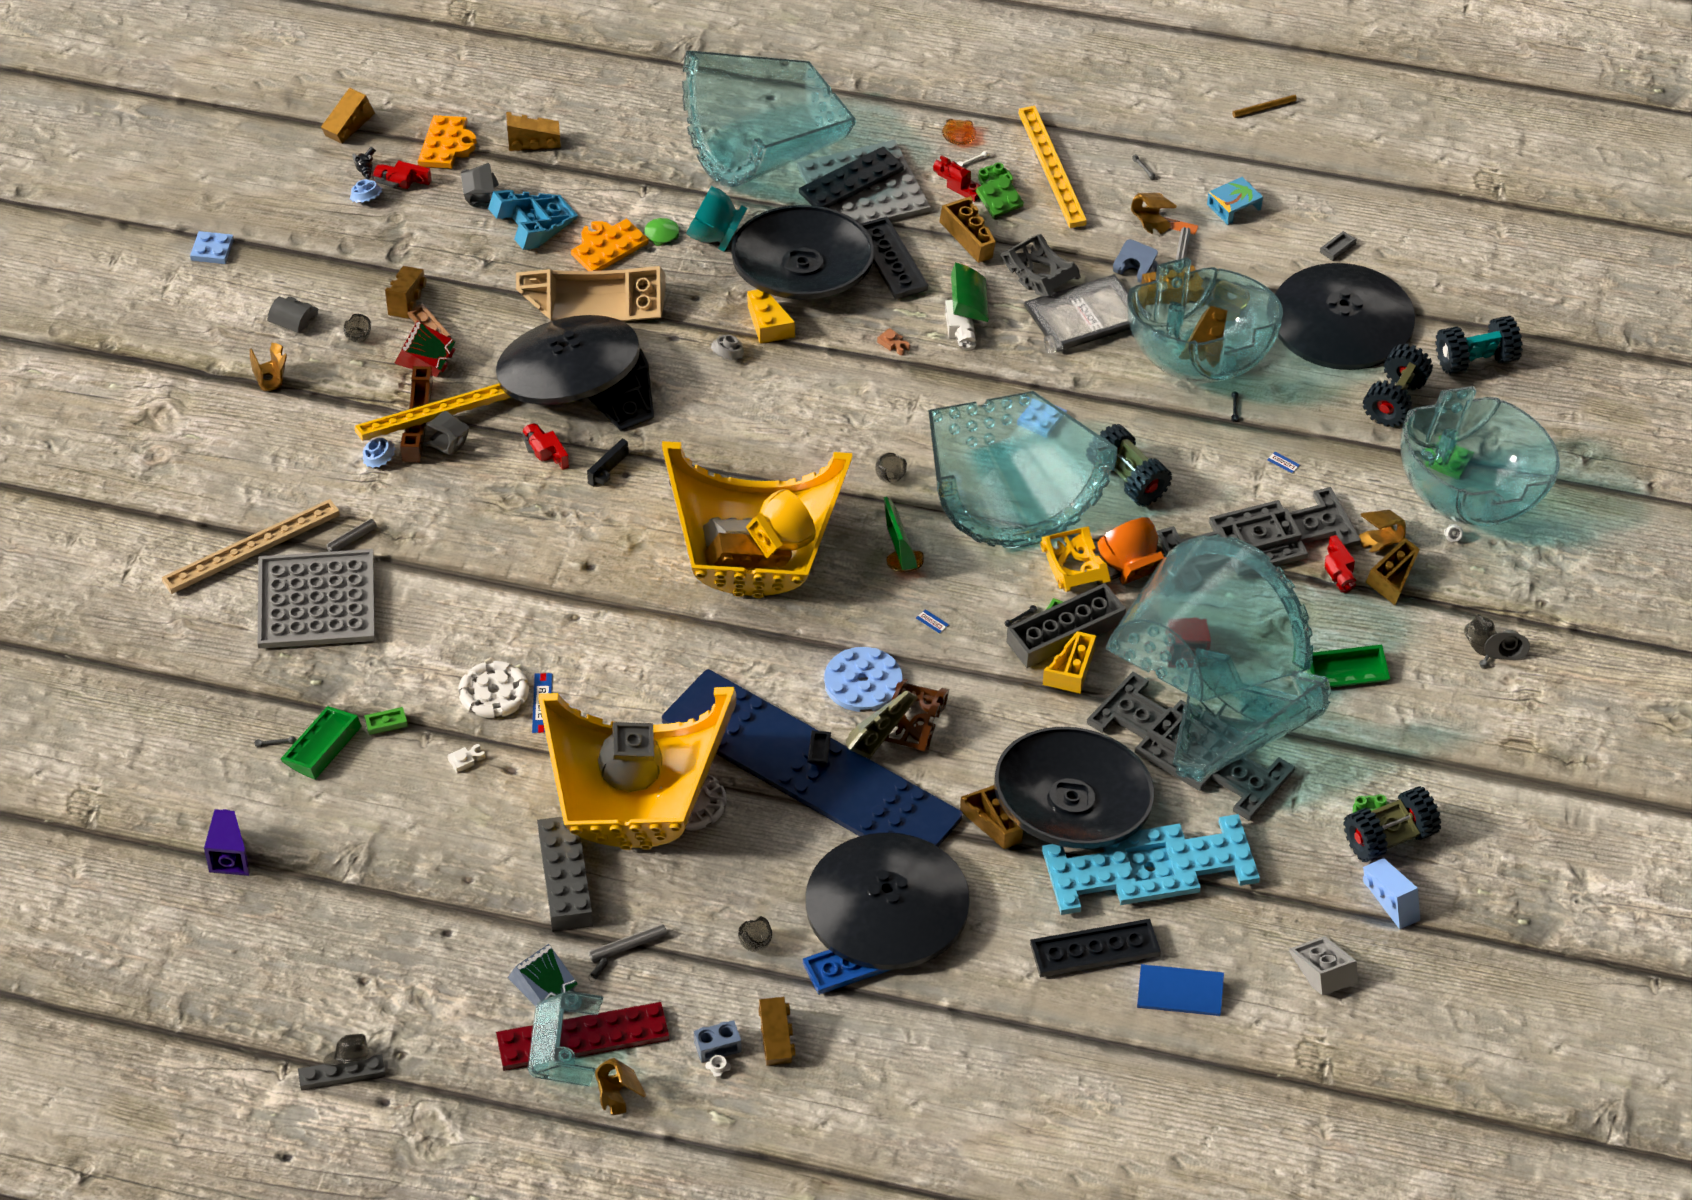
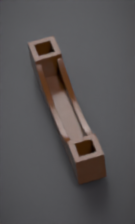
M413 366L409 409L430 404L433 387L432 367ZM427 422L406 428L405 432L402 433L400 444L402 462H421L422 443H424Z

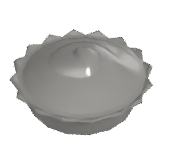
M733 335L719 336L711 343L713 353H717L723 359L731 361L733 359H742V356H745L743 344Z

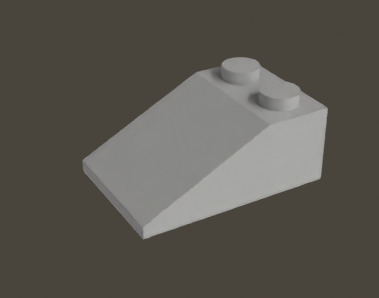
M1325 936L1289 949L1291 956L1310 985L1321 995H1329L1336 990L1348 988L1353 984L1359 983L1356 960Z

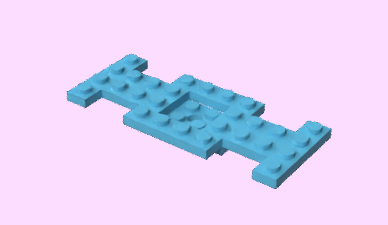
M1239 814L1219 817L1218 822L1222 831L1221 834L1185 839L1180 824L1138 830L1134 835L1122 842L1103 847V853L1067 858L1063 846L1055 844L1043 845L1042 852L1060 914L1081 912L1078 895L1113 889L1115 894L1118 895L1120 905L1199 893L1201 887L1197 876L1230 870L1235 871L1239 886L1259 883L1260 877ZM1150 866L1155 868V870L1148 871L1145 868Z

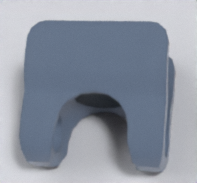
M1129 239L1124 243L1114 261L1113 272L1123 274L1126 269L1135 268L1138 270L1137 282L1141 283L1142 274L1157 270L1158 262L1155 259L1158 251Z

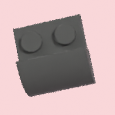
M279 296L270 307L267 321L298 333L307 328L308 320L318 315V308L313 307L309 303L300 302L294 297L283 298Z

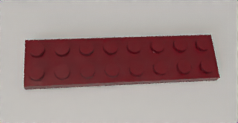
M661 1002L496 1032L503 1071L669 1041V1033Z

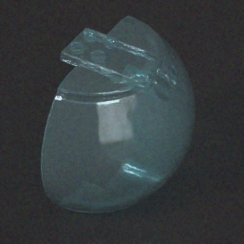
M1188 257L1157 265L1155 281L1136 285L1129 289L1127 314L1130 329L1137 345L1156 367L1180 380L1192 383H1216L1246 373L1267 355L1274 345L1281 328L1283 308L1278 297L1269 288L1248 276L1229 270L1216 269L1215 267L1202 268L1190 272L1191 260ZM1210 306L1228 311L1222 338L1197 343L1195 340L1187 341L1202 314Z
M1474 386L1442 390L1435 405L1415 407L1409 410L1402 427L1400 439L1402 464L1406 477L1416 494L1427 506L1441 516L1458 523L1474 526L1500 525L1520 517L1535 507L1553 487L1560 466L1557 448L1547 431L1529 414L1496 397L1474 399L1476 394Z

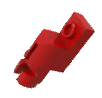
M943 155L940 156L941 161L936 160L934 162L933 171L947 180V188L964 197L971 196L974 202L980 198L976 193V189L981 185L971 180V171L954 161L951 162L949 158Z
M1331 536L1327 547L1329 554L1325 556L1324 568L1332 578V581L1334 583L1337 582L1336 587L1339 591L1345 593L1356 586L1355 581L1357 580L1353 575L1355 560L1338 536Z

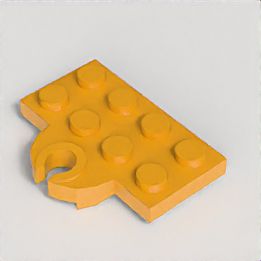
M434 115L417 161L418 165L452 169L456 157H469V154L475 150L477 141L474 133L466 129L467 117Z
M627 218L614 226L607 222L594 221L591 222V228L597 231H589L588 226L585 225L581 232L582 244L573 248L571 255L587 271H602L647 245L648 238Z

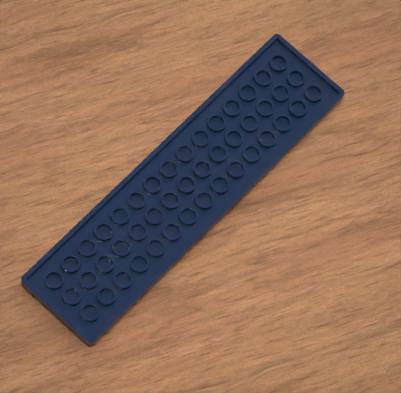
M706 669L662 715L663 724L684 723L692 718L696 722L701 714L712 710V706L715 704L714 688L734 687L736 691L735 709L716 753L723 759L858 836L873 833H901L921 838L939 847L962 820L963 813L959 809L872 760L849 750L847 746L832 738L830 740L827 765L807 763L812 730H818L710 669Z

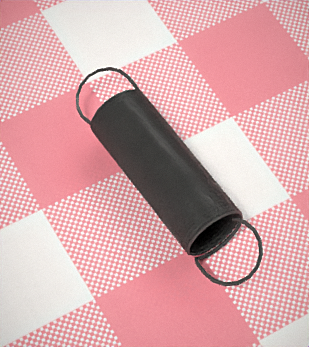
M602 958L589 976L596 980L609 963L608 960Z

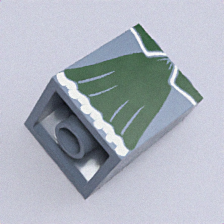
M549 944L515 966L508 976L509 980L540 1012L546 1008L548 1011L559 1004L557 1001L562 997L564 999L569 998L575 993L574 989L578 985Z

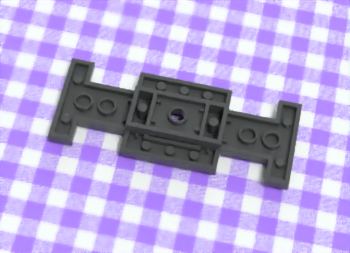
M1331 487L1313 492V497L1318 504L1316 506L1289 512L1287 508H1283L1279 500L1212 516L1209 517V524L1213 532L1182 540L1174 526L1157 530L1158 540L1184 590L1202 585V579L1198 573L1199 570L1230 563L1236 575L1240 576L1307 559L1308 552L1303 545L1305 543L1329 538L1334 535L1338 536L1346 548L1358 546L1361 542Z
M1133 671L1087 718V724L1101 733L1113 722H1116L1140 736L1143 740L1135 747L1136 754L1198 791H1201L1212 779L1242 798L1234 805L1233 812L1248 821L1257 814L1295 771V766L1280 757L1266 769L1239 753L1238 750L1245 743L1246 737L1183 700H1180L1173 708L1169 707L1166 710L1144 697L1141 693L1148 686L1149 680ZM1193 738V739H1195L1196 741H1195V742H1188L1186 739Z

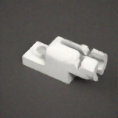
M945 300V316L949 338H956L962 350L974 349L976 338L972 318L954 315L953 300Z

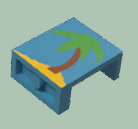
M1240 177L1209 191L1207 205L1229 225L1233 223L1234 212L1251 204L1258 211L1261 210L1263 196L1252 187L1250 182Z

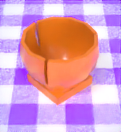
M1148 517L1128 521L1106 533L1097 542L1100 555L1107 565L1122 573L1119 578L1122 585L1155 573L1164 559L1161 551L1156 553L1158 534L1155 525Z

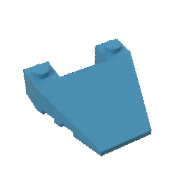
M513 190L493 191L488 209L496 219L512 217L518 224L514 240L523 250L540 247L577 219L578 215L561 195L539 193L538 196L529 195V192L524 191L523 194H515Z

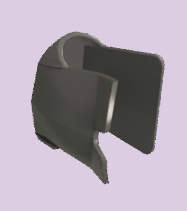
M486 163L470 170L463 169L461 171L463 195L469 205H475L478 202H490L494 187L499 185L493 172L491 173L490 164Z
M443 411L428 423V426L438 430L430 437L432 441L422 444L431 445L448 455H452L464 445L470 427L448 411Z

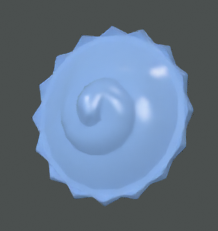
M360 180L351 189L350 200L356 203L370 201L382 193V188L375 181Z
M384 438L371 440L363 450L362 459L364 464L372 468L386 465L387 461H390L391 457L395 455V444Z

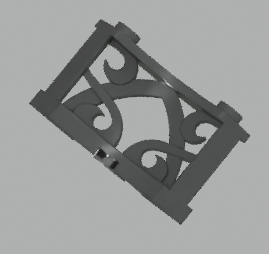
M1042 234L1033 235L1000 253L1011 273L1015 272L1020 278L1019 282L1028 290L1032 288L1035 290V294L1040 296H1050L1054 293L1053 289L1071 279L1081 278L1077 265L1056 255L1048 246ZM1032 242L1037 251L1033 249L1032 245L1030 254L1028 253L1026 245ZM1023 247V253H1016L1017 250ZM1033 262L1050 266V275L1033 273Z

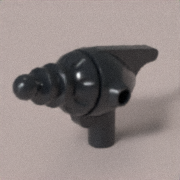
M372 146L365 154L360 153L356 155L354 153L352 155L356 169L367 180L371 178L372 155L376 152Z

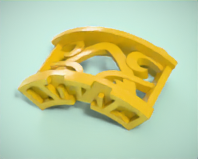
M1089 526L1042 537V541H1040L1041 550L1046 553L1049 565L1060 589L1069 592L1070 587L1098 580L1101 583L1111 581L1107 563L1100 556H1095L1093 552L1096 551ZM1076 533L1079 534L1076 537H1074L1071 541L1067 537L1068 535ZM1061 537L1065 542L1066 547H1064L1062 542L1057 541V546L1059 548H1053L1051 544V539ZM1070 554L1079 561H1087L1081 566L1080 571L1064 567L1065 561Z

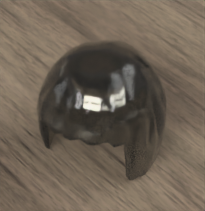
M884 453L876 460L875 471L883 482L893 484L905 475L907 462L903 457L895 453Z
M759 916L754 921H745L738 929L739 941L748 951L756 952L765 949L772 939V929L768 920L765 917Z

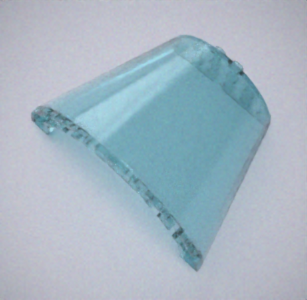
M686 51L683 72H686V80L682 81V97L684 111L688 110L687 123L690 124L687 127L688 134L691 137L693 149H698L699 154L696 156L701 166L715 182H720V185L728 187L743 185L844 140L851 132L853 126H855V117L839 97L832 93L831 87L810 61L700 51Z
M1034 391L986 399L983 405H977L975 401L928 410L936 484L940 503L954 526L979 543L984 542L992 547L1002 545L1003 548H1019L1039 544L1044 536L1065 532L1069 526L1075 525L1081 520L1079 517L1091 505H1096L1103 495V489L1110 482L1109 475L1111 470L1114 471L1117 459L1116 446Z
M1202 535L1178 544L1163 557L1110 636L1106 650L1146 672L1154 670L1162 681L1203 702L1309 670L1313 659V645L1310 644V637L1313 634L1308 624L1309 616L1304 604L1301 605L1293 590L1295 588L1294 584L1285 577L1284 571L1279 566L1275 567L1270 562L1271 558L1251 544L1233 537L1223 538L1220 535Z

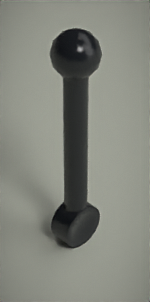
M1234 391L1231 394L1233 397V415L1231 420L1237 422L1239 419L1237 415V398L1239 394Z
M1031 605L1029 610L1011 620H1006L1005 626H1011L1012 623L1029 613H1036L1037 607Z

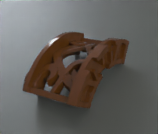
M903 679L897 683L892 700L907 690L918 697L915 702L919 701L920 707L927 713L917 714L910 722L904 715L896 725L898 727L896 735L900 734L903 728L905 729L902 738L898 739L888 735L884 741L927 751L930 748L936 727L933 721L935 717L939 718L942 711L946 708L950 689L941 688L938 691L909 684L908 679ZM918 721H922L924 724L919 725ZM910 735L912 738L918 741L919 744L906 740Z

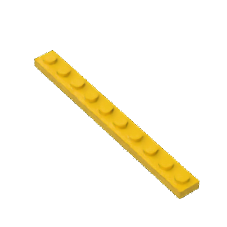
M1036 106L1019 108V116L1069 228L1085 226L1087 223L1085 215Z
M498 383L355 425V432L362 441L370 440L381 435H387L398 430H404L432 421L443 411H448L450 414L455 415L511 397L502 390Z

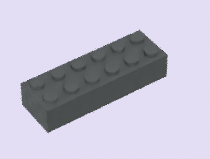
M1104 583L1007 627L1006 642L1025 667L1029 668L1061 653L1064 646L1077 631L1098 636L1124 624L1126 608L1107 584Z
M563 817L537 820L552 932L592 927V910L581 837L570 833V830L564 825Z

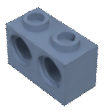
M734 1020L721 1022L710 1027H702L694 1031V1044L701 1063L710 1061L715 1055L725 1057L742 1052L741 1038Z

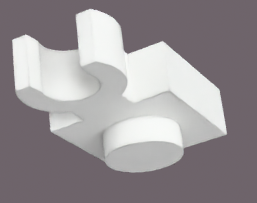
M476 744L469 751L464 747L448 754V761L456 773L475 766V760L481 761L486 757L484 751L477 753L481 751L480 744Z

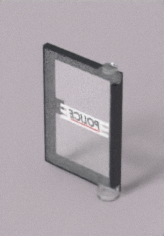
M1115 274L1054 292L1050 296H1041L1024 302L1025 308L1045 335L1044 346L1049 354L1146 325L1149 320L1148 311L1146 309L1140 310Z

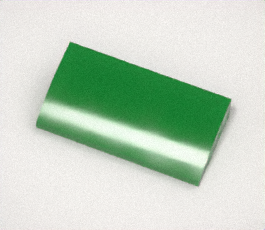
M955 262L951 272L953 314L988 322L986 278L976 270Z
M883 497L887 530L902 570L917 568L916 558L899 513L893 502L888 497Z
M1382 644L1306 653L1304 659L1313 689L1390 681Z
M327 706L282 756L281 761L298 773L316 780L362 727L358 715Z

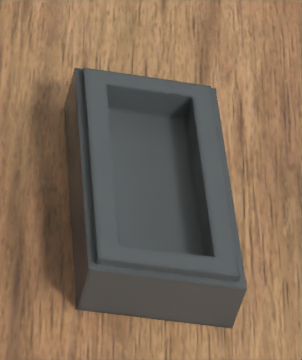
M1342 231L1322 246L1320 253L1334 261L1356 245L1357 239Z

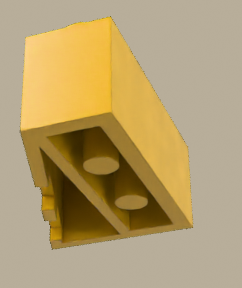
M758 289L747 291L748 309L760 344L795 338V322L770 294Z
M1077 631L1064 646L1063 651L1054 657V661L1049 667L1047 666L1044 669L1043 685L1080 694L1095 652L1096 635Z

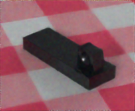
M622 438L587 470L588 484L593 487L597 483L604 485L611 479L609 472L629 454L627 440Z

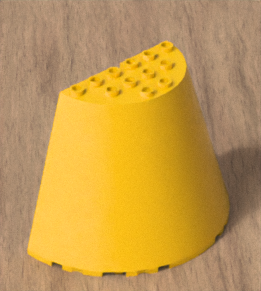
M662 441V451L692 572L695 577L711 588L732 593L736 597L748 595L762 598L765 595L785 593L801 586L809 575L851 464L853 453L833 452L827 467H822L817 475L816 472L802 476V481L796 482V478L789 479L788 481H753L732 477L726 478L717 473H714V477L710 476L707 469L699 465L692 466V461L685 457L681 442ZM788 489L801 500L813 519L816 529L814 540L805 547L791 550L792 558L785 566L745 569L742 567L707 565L705 557L707 547L703 525L708 523L711 518L720 517L721 520L736 518L737 520L753 519L760 513L763 502L771 494L779 490Z
M734 687L714 688L715 704H713L712 710L701 714L696 722L692 718L684 723L653 725L654 739L658 742L662 754V766L659 776L653 784L644 790L634 792L613 788L603 780L598 766L601 747L604 740L613 734L612 726L614 721L607 725L603 724L602 718L587 714L586 718L581 716V711L571 708L559 693L539 694L538 699L563 821L566 828L570 830V833L595 843L620 847L623 850H631L632 848L648 850L653 846L667 844L679 838L687 826L735 709L736 691Z

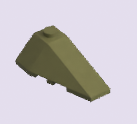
M906 690L862 721L850 732L845 740L847 748L870 759L918 697Z

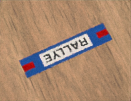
M535 673L532 733H545L538 698L539 694L551 693L552 673Z

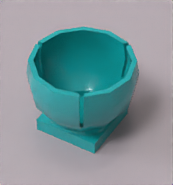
M711 186L686 234L692 239L703 243L718 241L720 242L718 249L724 252L748 208L741 205L738 210L735 209L730 197L721 189Z

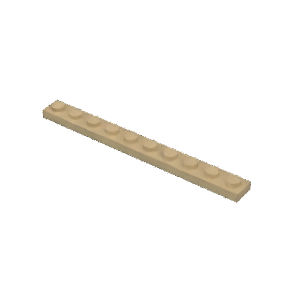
M331 499L324 501L162 577V582L169 592L173 594L340 516L339 510Z

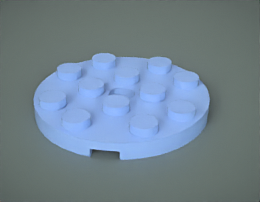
M855 647L840 652L828 663L824 674L825 689L828 696L837 705L856 712L872 709V711L881 709L892 700L897 683L902 681V672L896 660L886 652L871 647ZM858 677H868V680L860 681Z

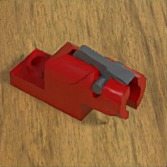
M399 160L395 167L378 164L373 172L376 183L392 188L408 189L412 182L429 186L432 181L430 168Z
M535 423L523 428L522 435L528 453H534L540 461L553 459L556 464L560 465L562 470L569 468L568 454L554 431L545 433Z

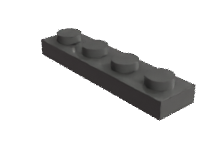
M381 1054L298 1068L300 1088L303 1091L385 1077V1070Z

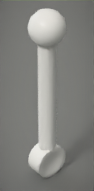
M983 151L982 154L964 162H957V164L963 167L982 157L987 158L989 153Z

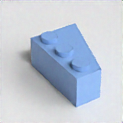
M1385 858L1363 867L1364 884L1370 889L1399 929L1420 921L1418 888Z

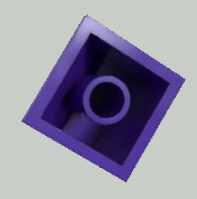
M214 809L204 846L209 872L249 876L246 851L235 811Z

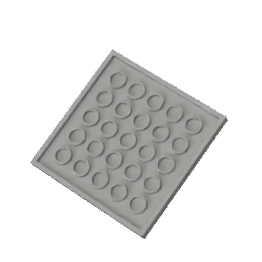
M895 140L797 163V168L805 184H808L884 146L904 165V171L829 209L848 215L860 224L886 216L892 222L930 212V205Z
M373 549L258 556V649L375 641Z

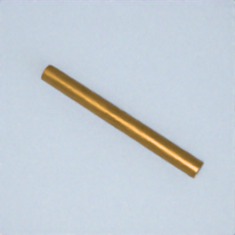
M1294 94L1232 111L1234 118L1295 102L1297 97Z

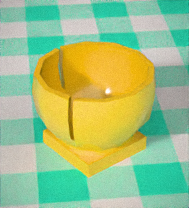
M788 489L779 490L771 494L763 502L760 513L746 526V529L766 558L772 556L777 550L791 551L805 547L814 540L816 535L813 519L806 506Z

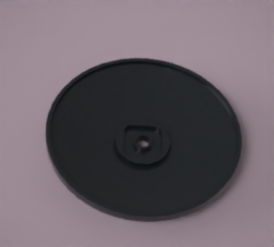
M793 205L765 211L743 224L735 234L732 242V261L738 274L756 289L770 295L788 299H819L842 293L864 279L871 269L874 258L872 239L860 223L841 212L819 206Z
M1327 263L1303 269L1290 276L1281 284L1272 301L1271 321L1274 331L1281 342L1302 359L1332 369L1359 370L1385 363L1395 346L1397 347L1399 344L1404 346L1409 343L1414 332L1415 311L1406 292L1386 275L1355 264Z
M580 315L561 318L535 327L515 339L499 357L496 375L502 390L516 400L540 405L574 402L596 395L622 380L637 363L640 354V344L637 334L628 324L612 317Z
M1050 727L1027 733L1013 741L1003 751L995 770L994 789L996 797L1007 816L1032 836L1063 847L1093 849L1122 842L1142 828L1151 813L1154 802L1153 781L1148 769L1140 758L1119 741L1088 729Z
M901 833L867 834L838 845L818 862L806 888V913L810 926L818 939L830 951L842 959L872 969H904L936 958L957 940L964 929L969 914L970 898L968 884L957 863L936 845L921 838ZM890 888L893 891L885 893L883 892V889Z

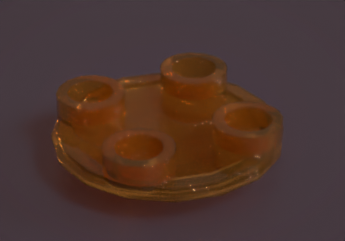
M948 119L943 127L942 134L946 141L952 144L966 145L975 139L976 131L973 127V122L970 120Z
M913 550L917 568L902 570L895 551L887 556L886 561L888 567L894 571L911 572L923 565L924 554L921 551Z

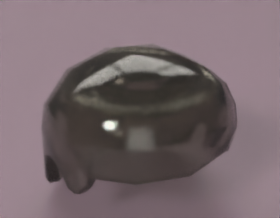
M353 314L344 323V335L353 342L366 340L371 332L370 319L363 314Z

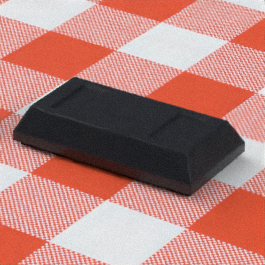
M812 730L807 763L827 765L831 732Z

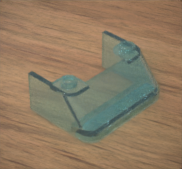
M568 991L537 1003L534 1012L528 1060V1072L531 1076L539 1079L590 1086L595 1068L576 1065L574 1052L569 1048L560 1047L563 1013L567 1011L598 1015L603 1002V996Z

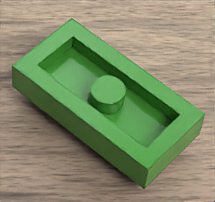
M403 707L364 715L369 735L408 727Z

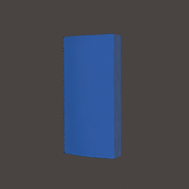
M1141 964L1137 1008L1221 1016L1224 972Z

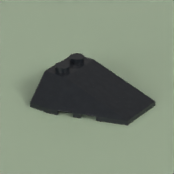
M641 348L637 363L622 380L610 388L588 397L619 431L654 418L649 363Z

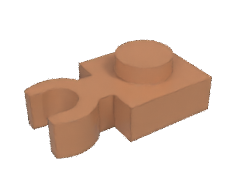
M890 328L877 337V343L890 351L896 349L899 355H904L903 348L908 351L910 350V344L907 341H903V336Z

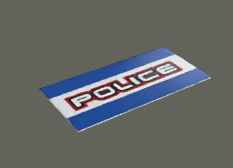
M1274 452L1267 459V461L1290 473H1293L1300 465L1277 452Z
M926 609L916 617L917 620L937 633H940L949 625Z

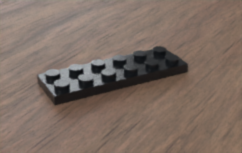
M883 146L800 187L799 194L812 206L830 208L904 171V165Z
M886 216L861 223L873 242V262L895 300L927 291L928 284L889 218Z
M1150 919L1030 939L1031 950L1040 977L1159 957L1161 954Z

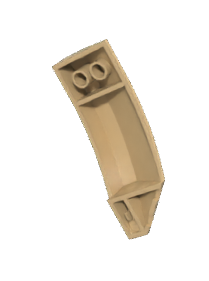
M660 266L607 271H557L547 269L517 272L516 290L551 321L580 315H600L621 321L662 318L666 278L665 272Z

